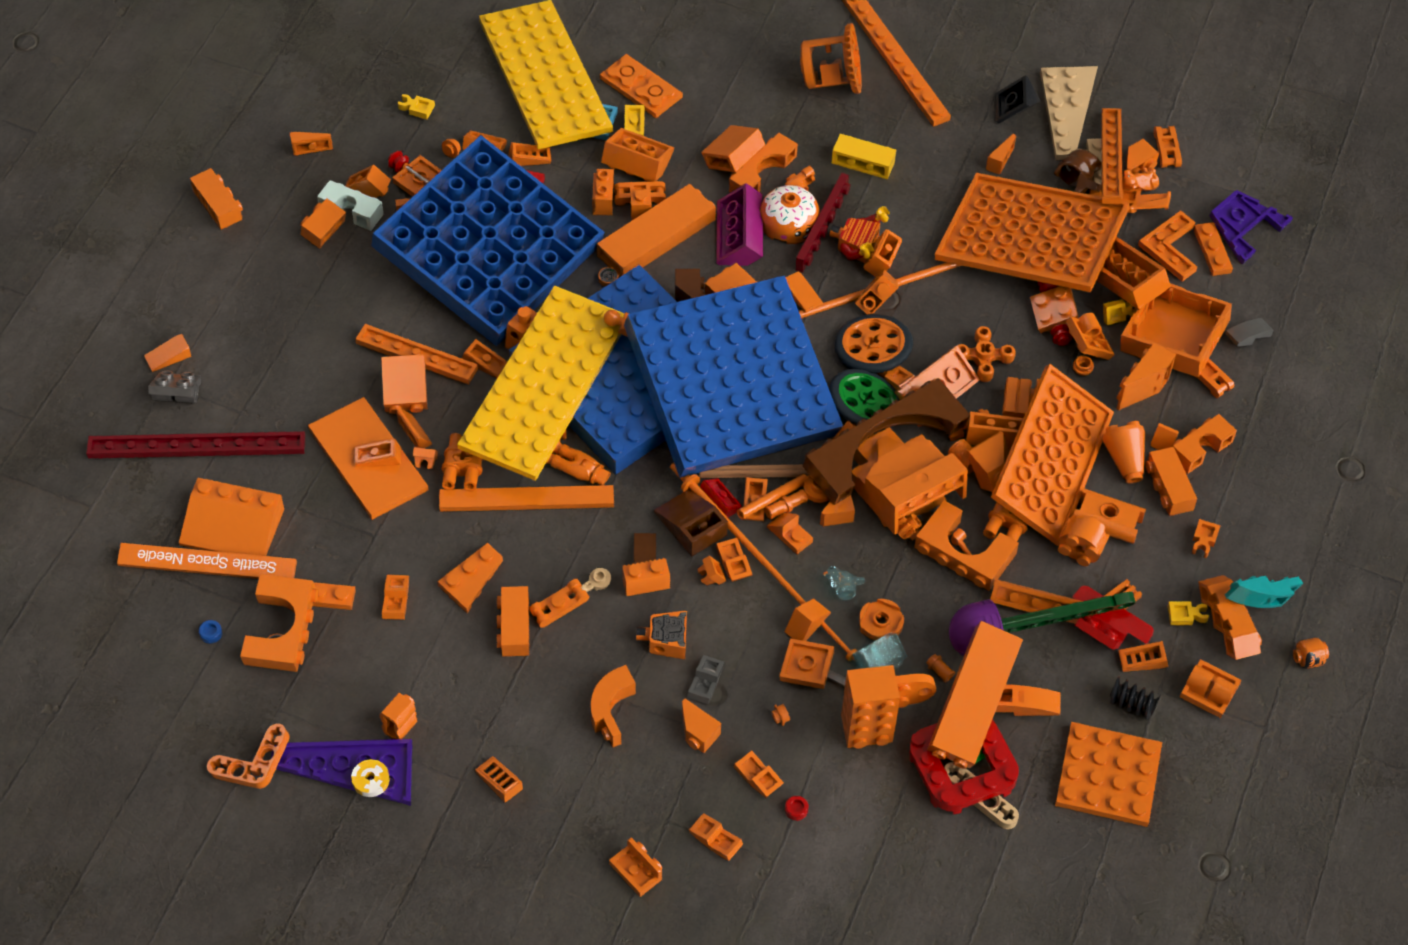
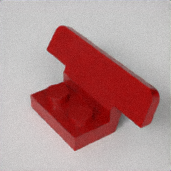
M1081 586L1072 597L1076 600L1087 601L1105 596L1089 586ZM1124 608L1082 617L1075 624L1076 627L1112 650L1119 649L1129 633L1145 644L1149 643L1154 633L1151 625Z

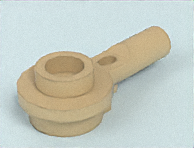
M604 568L593 570L590 573L589 581L582 585V590L588 592L592 589L598 591L607 588L611 582L610 572Z

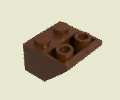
M675 269V300L677 302L705 295L704 290H701L704 289V277H700V269Z

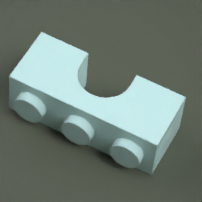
M331 180L317 196L318 203H323L328 198L343 210L347 208L353 209L354 224L372 231L384 215L382 201Z

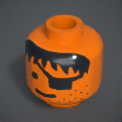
M1319 638L1300 640L1296 644V650H1293L1294 660L1304 669L1323 666L1326 659L1329 658L1328 646Z

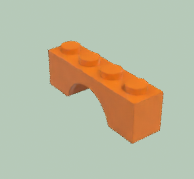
M778 133L774 138H770L762 149L745 163L742 168L730 176L729 192L736 190L745 183L760 192L761 178L758 174L769 167L786 168L797 157L798 144L781 133Z

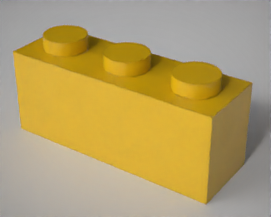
M840 134L832 151L831 163L888 180L895 163L896 149Z

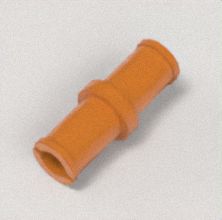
M801 489L788 497H781L779 501L764 508L766 516L772 520L785 512H792L793 508L808 501L807 494Z

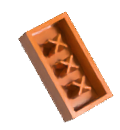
M1117 236L1096 280L1138 310L1171 287L1164 267Z

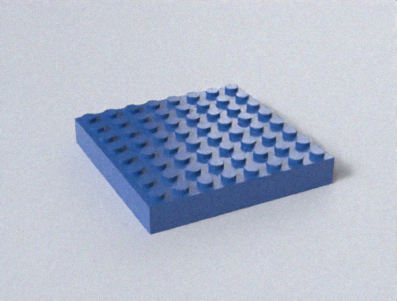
M480 135L373 233L371 246L497 347L506 338L507 324L518 313V309L527 306L535 310L548 297L554 285L558 287L597 249V243L603 240L605 232Z
M640 265L587 298L620 312L630 314L677 302ZM622 334L568 425L615 475L666 441L629 338ZM518 344L509 349V359Z
M785 275L627 315L624 327L680 478L830 438L842 429V421Z

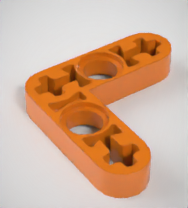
M273 724L267 729L253 762L216 755L208 761L207 770L213 778L257 789L264 788L270 783L290 737L289 732L283 725ZM281 732V736H277L276 738H274V735H279ZM269 751H273V757L270 760L264 761V755ZM221 764H222L223 767H224V768H217V770H215V767H216V766H217V767H220ZM243 767V774L235 777L233 775L234 771L237 768ZM261 774H263V776H262V777H258L257 780H256L255 777L253 776V775H255V776H260Z

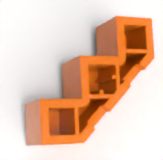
M1221 575L1198 581L1201 602L1211 607L1214 629L1222 632L1224 635L1226 654L1235 660L1260 654L1262 640L1245 605L1225 597V594L1231 589L1232 579Z

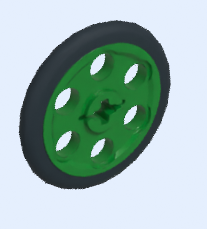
M862 369L842 371L830 383V393L837 411L854 425L862 419L868 420L870 418L865 413L873 415L881 408H888L893 401H900L895 393L897 390L888 381L875 373ZM861 382L866 383L869 387L863 386ZM844 386L850 387L853 391L847 390ZM878 393L884 394L887 398L881 397ZM871 395L869 400H867L866 403L863 405L865 399H867L868 396ZM846 401L852 402L855 407L850 406Z

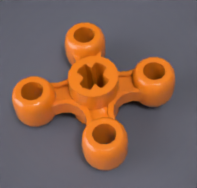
M980 326L975 331L976 347L968 348L964 344L957 345L967 360H974V363L979 366L977 376L982 382H989L993 378L994 368L991 365L993 361L999 360L1003 364H1010L1014 361L1016 354L1014 347L1011 345L995 348L990 342L991 330L986 326Z

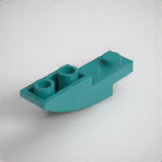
M1252 576L1244 581L1239 579L1230 585L1231 589L1225 594V597L1246 606L1276 608L1286 603L1303 582L1299 576L1293 578L1285 577L1276 582L1275 580L1269 581L1267 576L1257 578Z

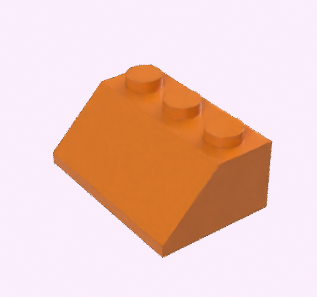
M620 128L605 141L601 163L608 165L610 168L625 171L629 175L641 177L647 182H653L663 175L675 147Z

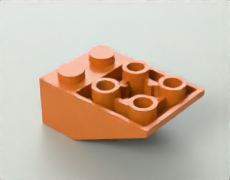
M1153 343L1150 349L1146 348L1140 357L1141 361L1134 363L1130 370L1131 374L1128 377L1125 376L1119 387L1122 389L1116 397L1118 400L1116 409L1121 410L1158 394L1170 378L1176 354L1156 343Z

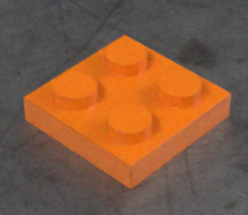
M790 638L779 676L780 681L824 689L834 655V646Z

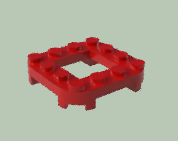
M993 719L981 747L993 771L954 785L941 760L933 756L931 751L927 750L937 723L924 727L912 735L909 759L911 763L914 762L931 796L930 802L935 808L938 806L943 810L951 811L952 814H960L962 808L1001 794L1003 797L1010 795L1017 783L1019 774L1018 764Z

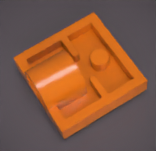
M1085 313L1079 318L1071 316L1066 321L1069 333L1074 337L1078 344L1077 348L1081 353L1110 360L1115 355L1093 313Z

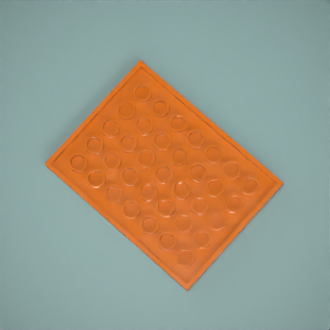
M976 173L935 252V260L1091 292L1127 215L1129 202L1122 201V204H1102V197Z

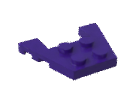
M1238 190L1234 191L1213 209L1209 215L1242 265L1256 252L1251 245L1242 239L1244 235L1263 219L1279 232L1291 223L1293 219L1288 214L1284 216L1278 213L1277 209L1273 207L1267 208L1259 204V200Z

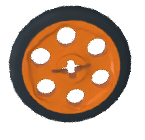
M868 314L856 317L842 326L836 335L834 346L838 358L849 368L862 369L871 373H883L900 366L908 358L912 351L913 338L909 329L896 318L882 314ZM872 326L879 327L876 331H872L869 328ZM860 334L861 337L852 338L851 335ZM896 334L897 337L888 338L887 335ZM859 349L860 352L851 353L850 350ZM888 349L897 350L895 353L886 352ZM871 356L878 357L875 361L868 360Z

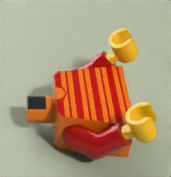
M882 206L878 208L876 214L857 219L848 218L844 228L833 225L830 230V236L839 239L838 250L848 260L857 259L865 263L870 257V252H874L873 245L879 237L880 220L886 223L889 219L887 215L890 212L887 207Z

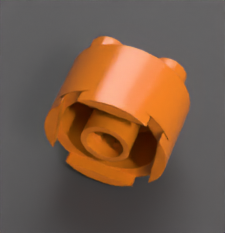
M1073 515L1069 518L1058 540V551L1062 555L1077 560V563L1081 566H1089L1090 563H1094L1100 558L1109 539V533L1106 534V527L1098 520L1085 515L1083 518H1077L1078 515Z

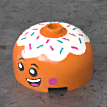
M785 185L773 189L765 196L760 207L763 232L770 239L774 240L775 238L787 241V244L804 242L820 214L817 200L809 191L799 186Z

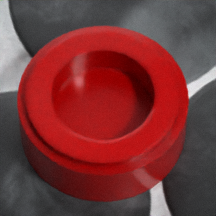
M801 796L790 797L785 803L787 817L795 821L804 819L808 814V802Z

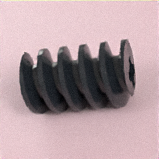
M1118 676L1110 694V703L1114 705L1119 700V708L1121 709L1128 704L1127 711L1131 712L1136 708L1137 716H1140L1144 711V718L1148 720L1153 715L1161 694L1154 699V691L1145 695V687L1138 692L1136 683L1129 688V680L1126 679L1123 684H1120V676Z

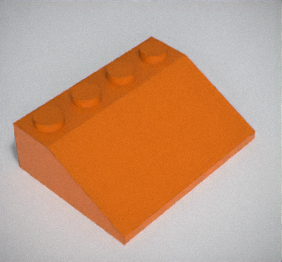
M197 478L190 495L179 545L206 551L266 556L284 512L282 496L266 491Z

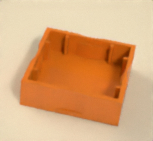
M1170 283V288L1133 314L1121 335L1120 351L1140 358L1146 348L1150 349L1153 343H1156L1176 354L1172 369L1199 377L1230 321L1232 303L1204 294L1193 293Z

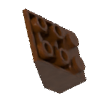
M690 489L654 509V513L691 557L727 536L728 521L714 505Z

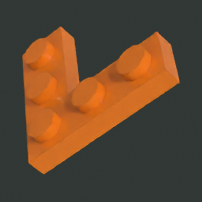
M1179 211L1139 240V247L1182 282L1197 270V266L1171 245L1195 226V221L1182 211Z

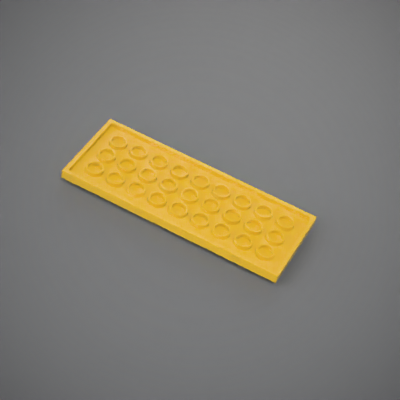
M551 0L479 16L480 25L538 149L613 132V125Z
M554 285L457 444L458 449L536 481L621 336L618 333L619 325L608 326L604 322V314L608 310L615 309ZM616 310L620 317H623L625 313Z

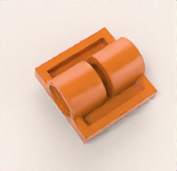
M1200 659L1199 663L1192 670L1180 694V698L1221 718L1242 680Z

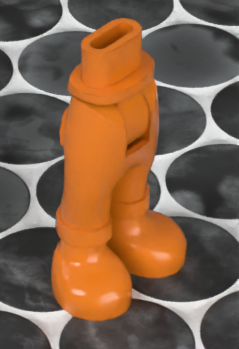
M560 438L546 464H551V467L563 471L578 480L604 485L609 479L611 472L605 470L604 465L600 464L590 455L562 444Z

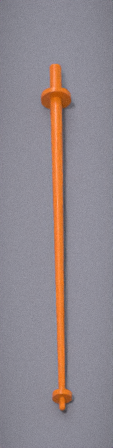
M672 463L670 469L679 477L676 466ZM697 474L680 478L683 481L681 485L683 492L690 489L714 505L728 521L730 532L738 538L801 605L806 603L698 486L700 477ZM823 622L821 626L847 652L846 659L860 663V660L857 658L859 652L856 649L850 650L831 628Z

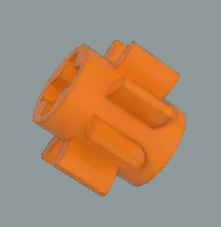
M912 513L898 519V535L904 540L909 537L914 540L921 530L922 523Z

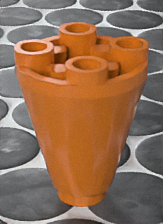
M1131 421L1125 426L1111 425L1105 428L1106 433L1103 434L1102 440L1123 479L1128 484L1143 480L1145 455L1144 427L1140 425L1139 421Z

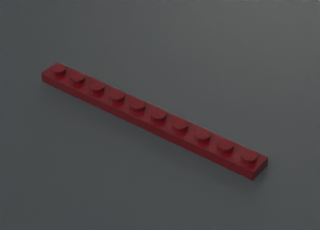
M305 431L88 436L86 454L88 459L305 454L306 436Z

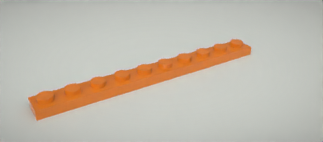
M842 0L931 125L934 127L950 121V113L868 1Z

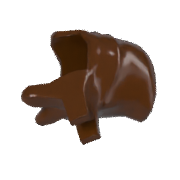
M1084 149L1072 150L1059 163L1054 172V175L1061 178L1066 184L1076 187L1074 192L1085 194L1088 189L1100 192L1102 185L1092 180L1094 173L1102 168L1101 161L1093 153Z

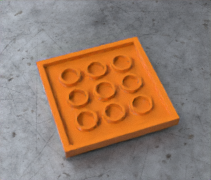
M1071 722L1055 806L1148 827L1162 742Z

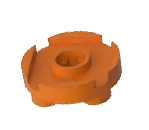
M877 599V602H868L860 611V632L874 641L890 643L901 633L904 625V615H902L900 607L888 599ZM884 617L886 623H878L876 618Z

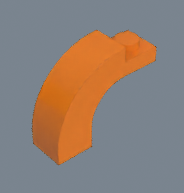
M626 665L606 674L596 685L591 698L593 729L595 732L601 730L606 741L609 740L613 748L621 745V732L611 715V710L620 700L636 694V683Z

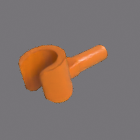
M960 528L957 529L951 537V542L956 546L959 545L966 555H972L963 542L967 537L966 533Z

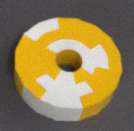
M372 759L364 760L357 764L351 775L353 788L357 793L365 797L380 795L386 790L390 781L386 766L382 762ZM369 776L374 777L372 780H367Z

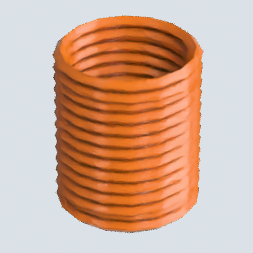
M960 439L950 447L948 455L953 453L968 469L969 474L974 471L967 454V450L972 447L965 439Z

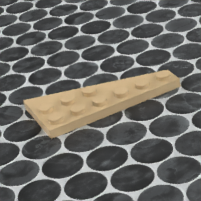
M1098 66L1041 68L1040 70L1055 160H1064L1072 150L1078 149Z

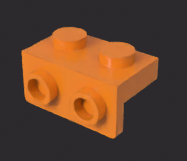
M632 837L627 840V846L609 860L612 868L639 897L662 880V866L655 858L651 859L643 844L639 841L636 843Z

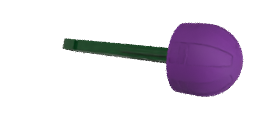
M1124 592L1113 596H1105L1001 619L996 605L989 599L967 604L960 608L950 622L949 638L954 649L964 657L974 629L980 621L1012 633L1127 608L1136 604L1133 592Z

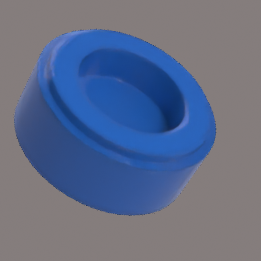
M214 620L203 622L199 627L201 640L209 644L219 641L222 637L221 625Z

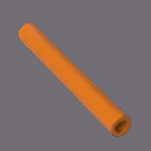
M802 474L738 509V517L744 519L779 500L781 497L804 486L807 476Z

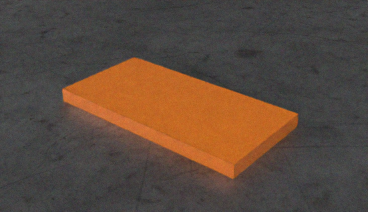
M365 397L308 425L313 437L372 520L429 490L427 483L402 449L401 464L388 466L354 465L355 447L394 439Z

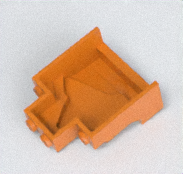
M889 427L867 438L854 454V460L859 464V466L852 470V481L855 483L854 489L894 535L898 533V519L954 490L962 499L966 498L968 469L953 453L944 456L922 434L904 443Z

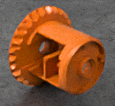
M853 23L845 26V32L842 36L804 40L801 43L800 65L805 85L808 89L850 84L852 92L855 94L861 93V63ZM843 43V57L847 77L843 76L841 58H837L831 64H827L826 60L821 61L820 72L822 80H818V71H815L812 63L814 47L825 45L826 53L832 52L831 44Z

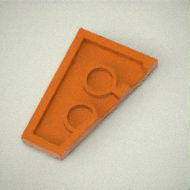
M487 543L438 581V586L468 613L474 600L482 593V588L486 582L490 581L502 563V555Z

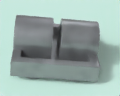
M162 371L158 373L148 386L149 394L152 395L153 400L173 401L175 397L176 402L196 403L201 376L194 375L192 372L173 374L172 371Z

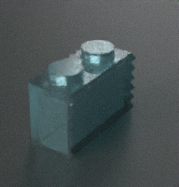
M888 633L852 654L859 669L893 665L895 669L903 664L902 660L908 657L897 633Z

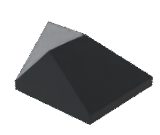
M1026 75L995 93L996 122L999 124L1041 102Z

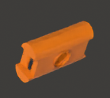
M1084 488L1079 502L1082 503L1080 510L1075 509L1073 515H1078L1077 518H1083L1084 515L1092 517L1106 527L1105 532L1106 534L1109 533L1110 537L1134 544L1138 530L1135 529L1137 522L1142 524L1146 509Z

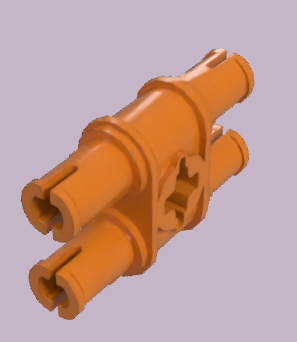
M452 433L449 446L444 451L445 460L441 468L444 473L442 487L452 490L455 488L456 476H465V490L474 491L477 487L478 476L482 474L483 469L481 466L484 459L458 449L457 444L462 435Z
M996 502L993 510L989 512V521L983 535L989 539H994L1000 527L1004 526L1009 529L1006 536L1018 541L1020 535L1027 531L1028 524Z

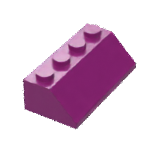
M747 183L717 201L718 265H733L737 263L739 266H748L763 257V220L760 212L763 194Z

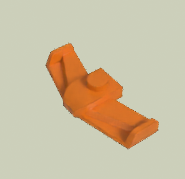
M1102 187L1100 192L1090 189L1089 195L1102 197ZM1141 189L1123 190V201L1129 202L1127 213H1135L1140 209H1169L1170 191L1163 194L1141 195Z

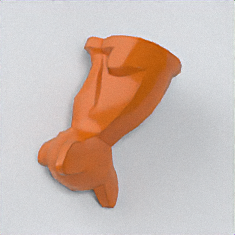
M1152 167L1149 170L1144 168L1142 173H1135L1134 175L1130 170H1124L1122 186L1123 190L1137 188L1141 189V191H1152L1158 188L1159 179L1155 168Z

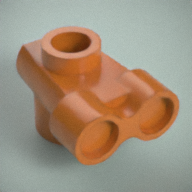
M809 165L801 170L799 174H791L786 179L785 185L799 186L808 191V185L815 181V172Z

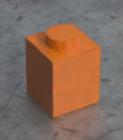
M651 189L631 190L632 221L652 208Z

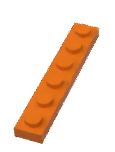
M367 324L363 326L356 337V344L388 356L424 354L427 370L468 385L478 370V364Z

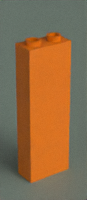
M688 184L598 242L597 257L608 267L616 269L619 277L638 265L643 268L715 221L716 207L712 201L707 200L702 195L700 190Z
M983 621L976 625L927 750L932 752L933 756L939 759L947 758L952 760L955 766L962 769L971 768L976 763L1023 639Z

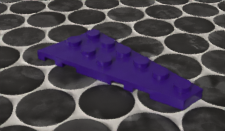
M412 739L287 743L276 768L280 771L356 791L353 788L351 778L353 769L364 760H378L388 769L390 781L386 790L376 797L411 806ZM369 776V777L367 778V780H372V779H374L373 776Z

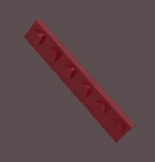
M841 173L796 257V271L803 273L806 266L811 265L814 251L817 252L819 250L821 238H825L828 232V224L833 223L836 209L841 208L843 196L849 193L851 184L848 183V174Z

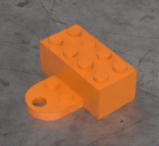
M893 665L847 670L841 712L847 748H863L867 745L875 744L883 746L893 742L898 708L921 703L931 698L937 691L934 678L927 674L896 676Z

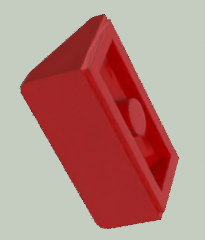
M718 478L703 480L699 486L728 518L737 513L738 509L742 508V505Z

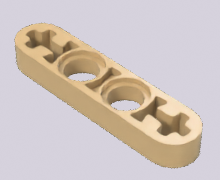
M950 762L944 767L953 785L959 783L960 780L965 781L976 777L969 770L955 766L954 762ZM955 771L958 772V775H957V776H956V775H953V776L951 777V776L949 775L950 772H952V773L955 772ZM1000 795L991 798L996 802L994 807L985 806L983 801L973 804L1003 829H1012L1018 822L1019 813L1017 809ZM1009 814L1012 815V818H1011V819H1007V820H1004V819H1003L1004 815H1005V816H1008Z

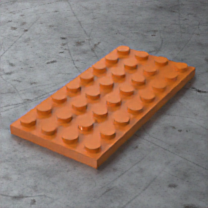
M1051 364L1045 366L991 498L1059 546L1058 540L1069 518L1073 516L1082 491L1085 488L1103 442L1102 436L1106 433L1105 428L1109 426L1114 411Z

